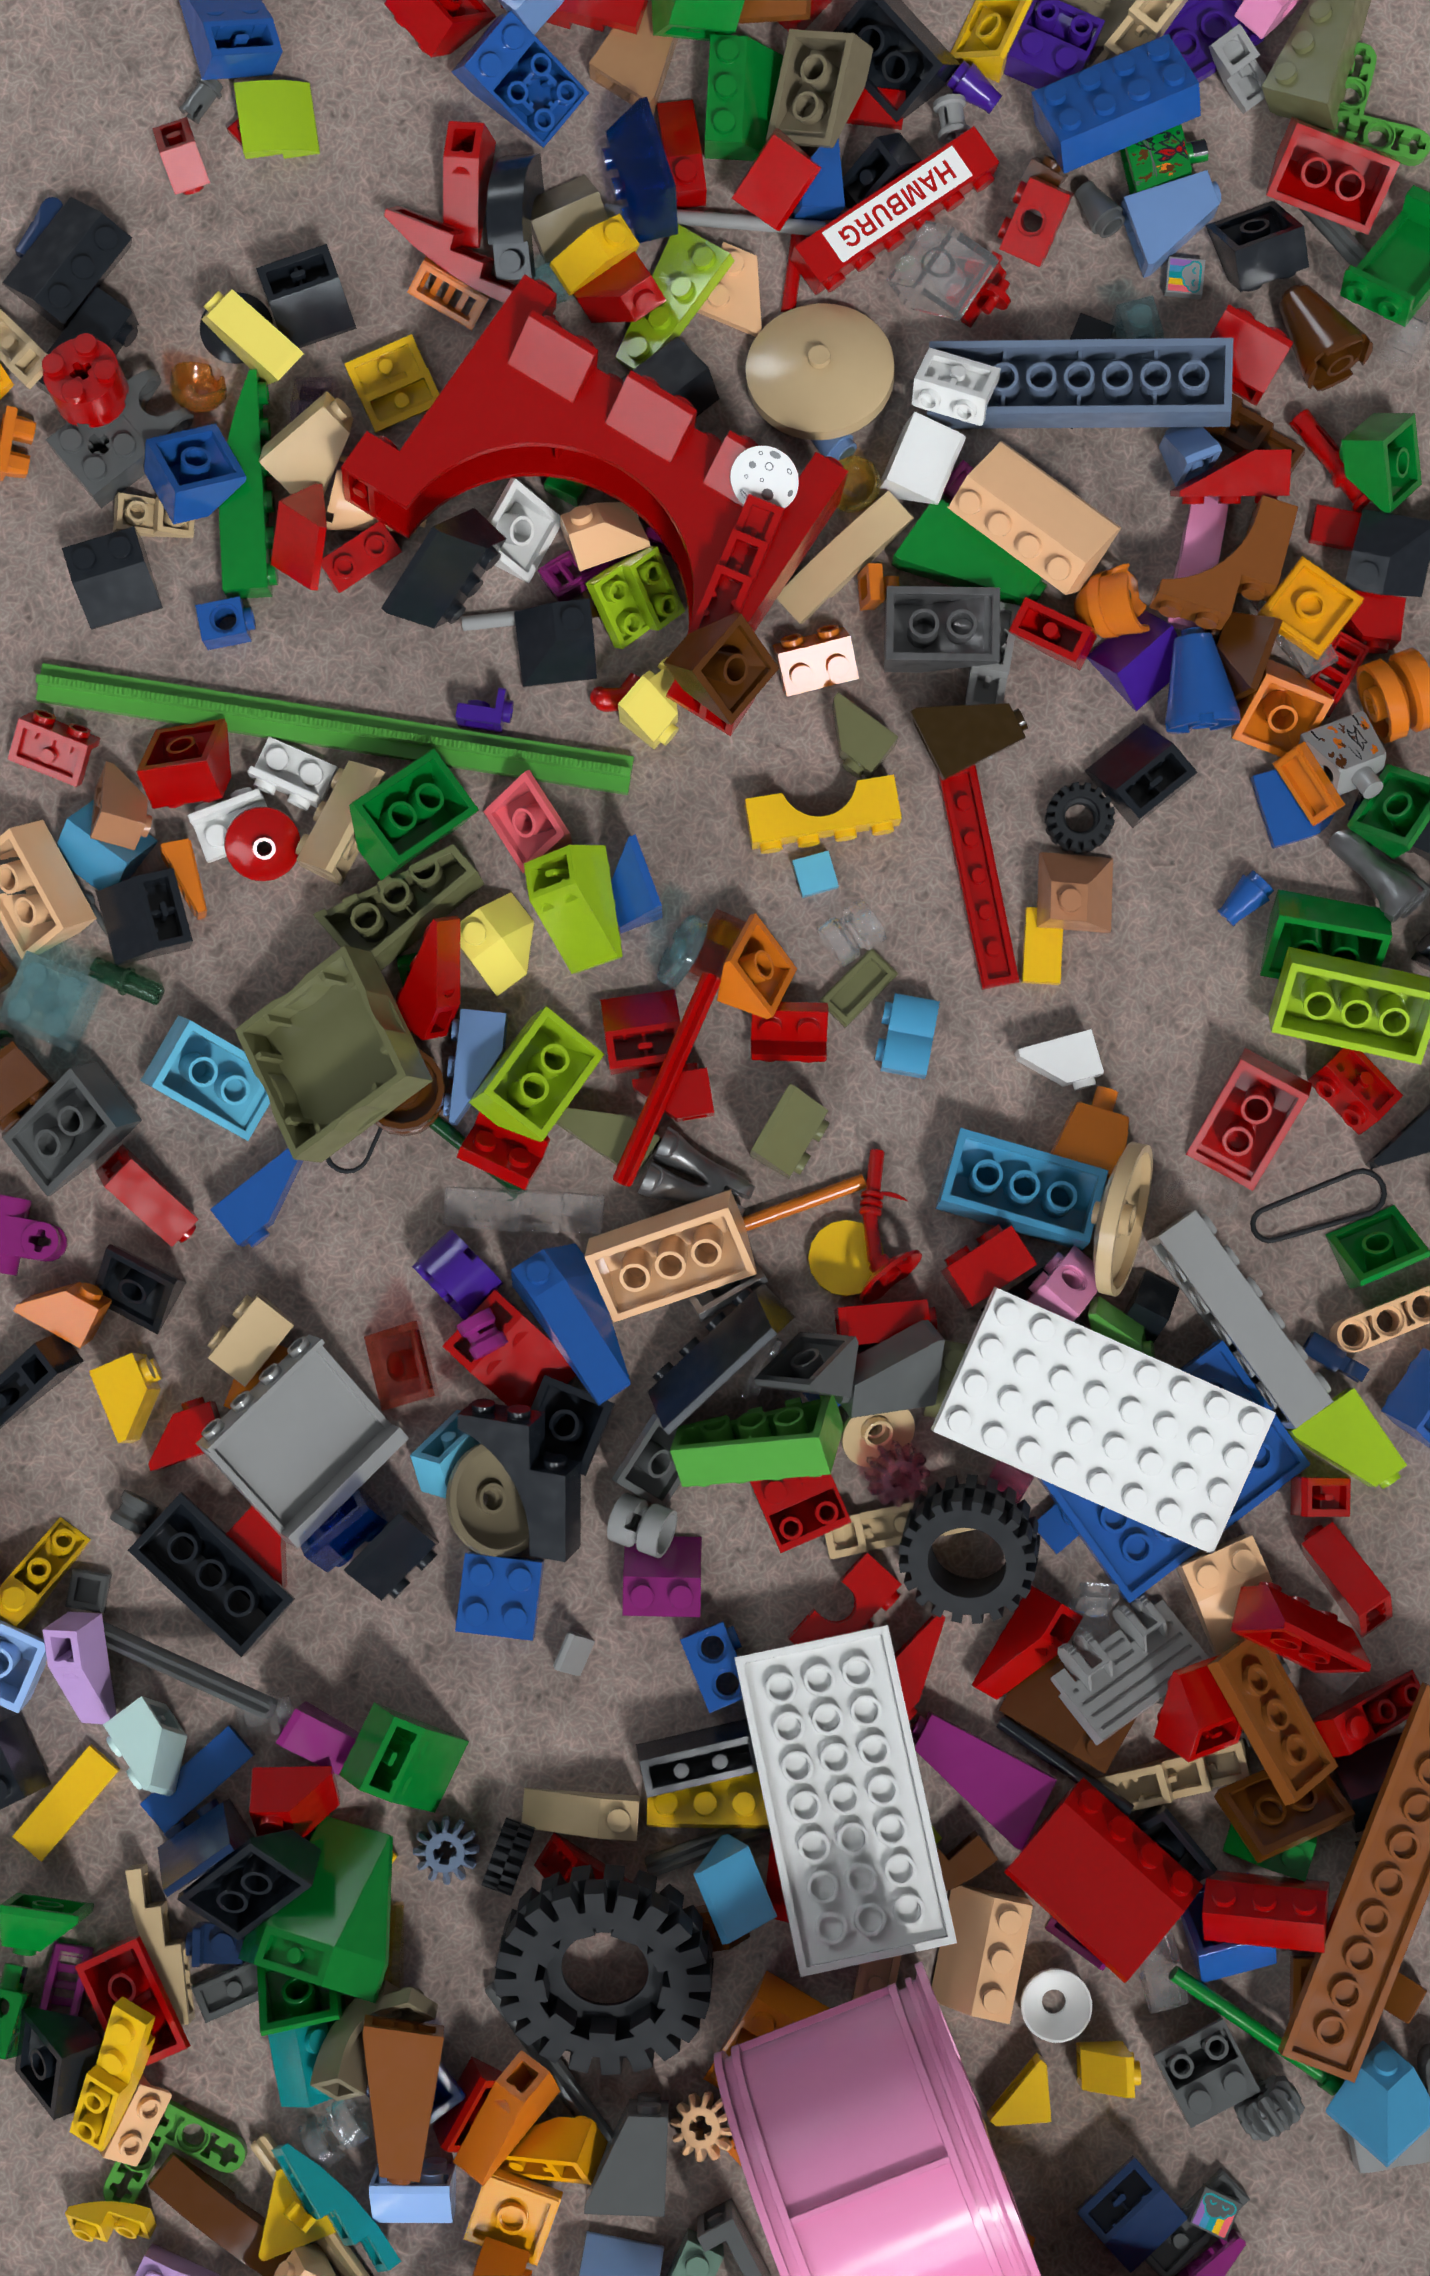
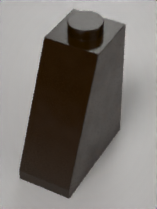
M1009 703L917 707L909 712V716L942 781L1024 740L1026 736L1023 731L1028 729L1021 711L1018 708L1012 710Z

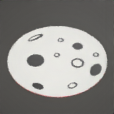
M761 445L748 448L736 458L731 469V485L736 497L743 505L748 494H751L785 509L797 494L799 487L797 469L784 452L774 447Z

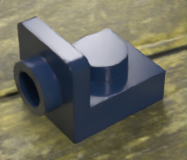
M198 1922L193 1927L192 1932L187 1933L186 1956L192 1957V1967H201L203 1964H243L244 1961L238 1959L245 1937L237 1940L211 1922Z

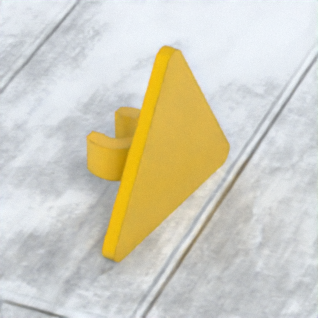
M278 2169L274 2176L258 2257L262 2261H267L294 2248L336 2233L327 2215L322 2219L316 2220L306 2212L282 2169Z

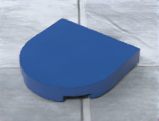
M1276 769L1254 775L1250 778L1272 849L1318 835L1329 825L1335 815L1333 813L1321 823L1312 826Z

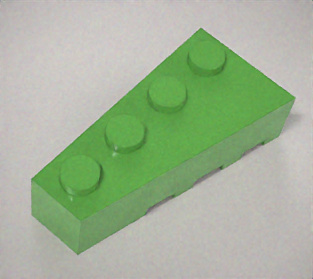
M819 1395L820 1399L802 1403L801 1397L786 1400V1407L764 1412L762 1406L748 1409V1412L735 1420H730L727 1415L678 1426L670 1452L682 1487H706L725 1483L742 1484L748 1481L782 1480L806 1476L819 1477L831 1474L844 1427L835 1397Z

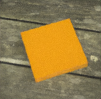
M1302 556L1257 615L1276 617L1283 620L1278 634L1318 661L1360 607L1364 598Z
M497 2169L486 2184L481 2186L463 2240L480 2246L483 2245L485 2237L498 2240L530 2252L527 2263L537 2266L563 2192Z

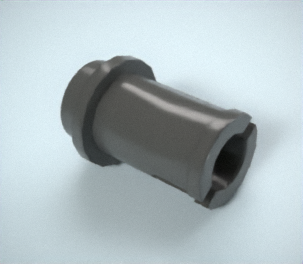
M198 76L196 79L198 84L183 105L179 107L181 113H188L186 117L196 124L200 123L201 118L214 100L222 97L220 92L223 86L217 79L202 80Z

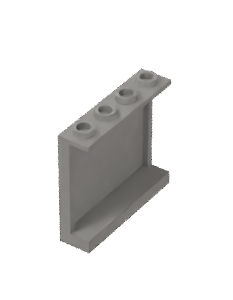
M310 1334L307 1337L302 1336L295 1340L287 1349L289 1354L279 1364L274 1363L267 1367L259 1376L260 1382L252 1390L239 1394L230 1404L232 1409L221 1419L217 1418L211 1421L201 1433L203 1437L195 1443L280 1537L297 1549L409 1439L400 1427L392 1425L327 1352L323 1347L325 1344L323 1339Z

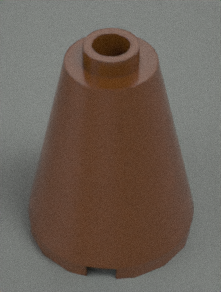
M1294 285L1282 295L1279 310L1289 339L1294 342L1292 348L1304 382L1309 389L1312 386L1317 391L1329 389L1351 377L1353 372L1350 368L1358 361L1363 366L1369 359L1373 351V343L1369 337L1310 285Z

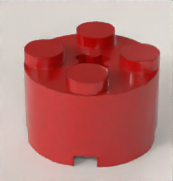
M84 333L60 344L43 358L42 368L45 386L58 412L67 422L76 426L79 423L88 424L90 428L101 427L115 420L123 412L126 406L124 401L127 393L129 394V385L115 353L107 344L95 339L91 334Z

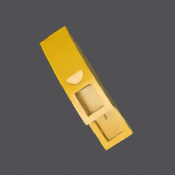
M123 1996L113 2005L96 2065L86 2073L69 2131L100 2152L107 2147L133 2097L155 2041V2037L150 2035L155 2016Z

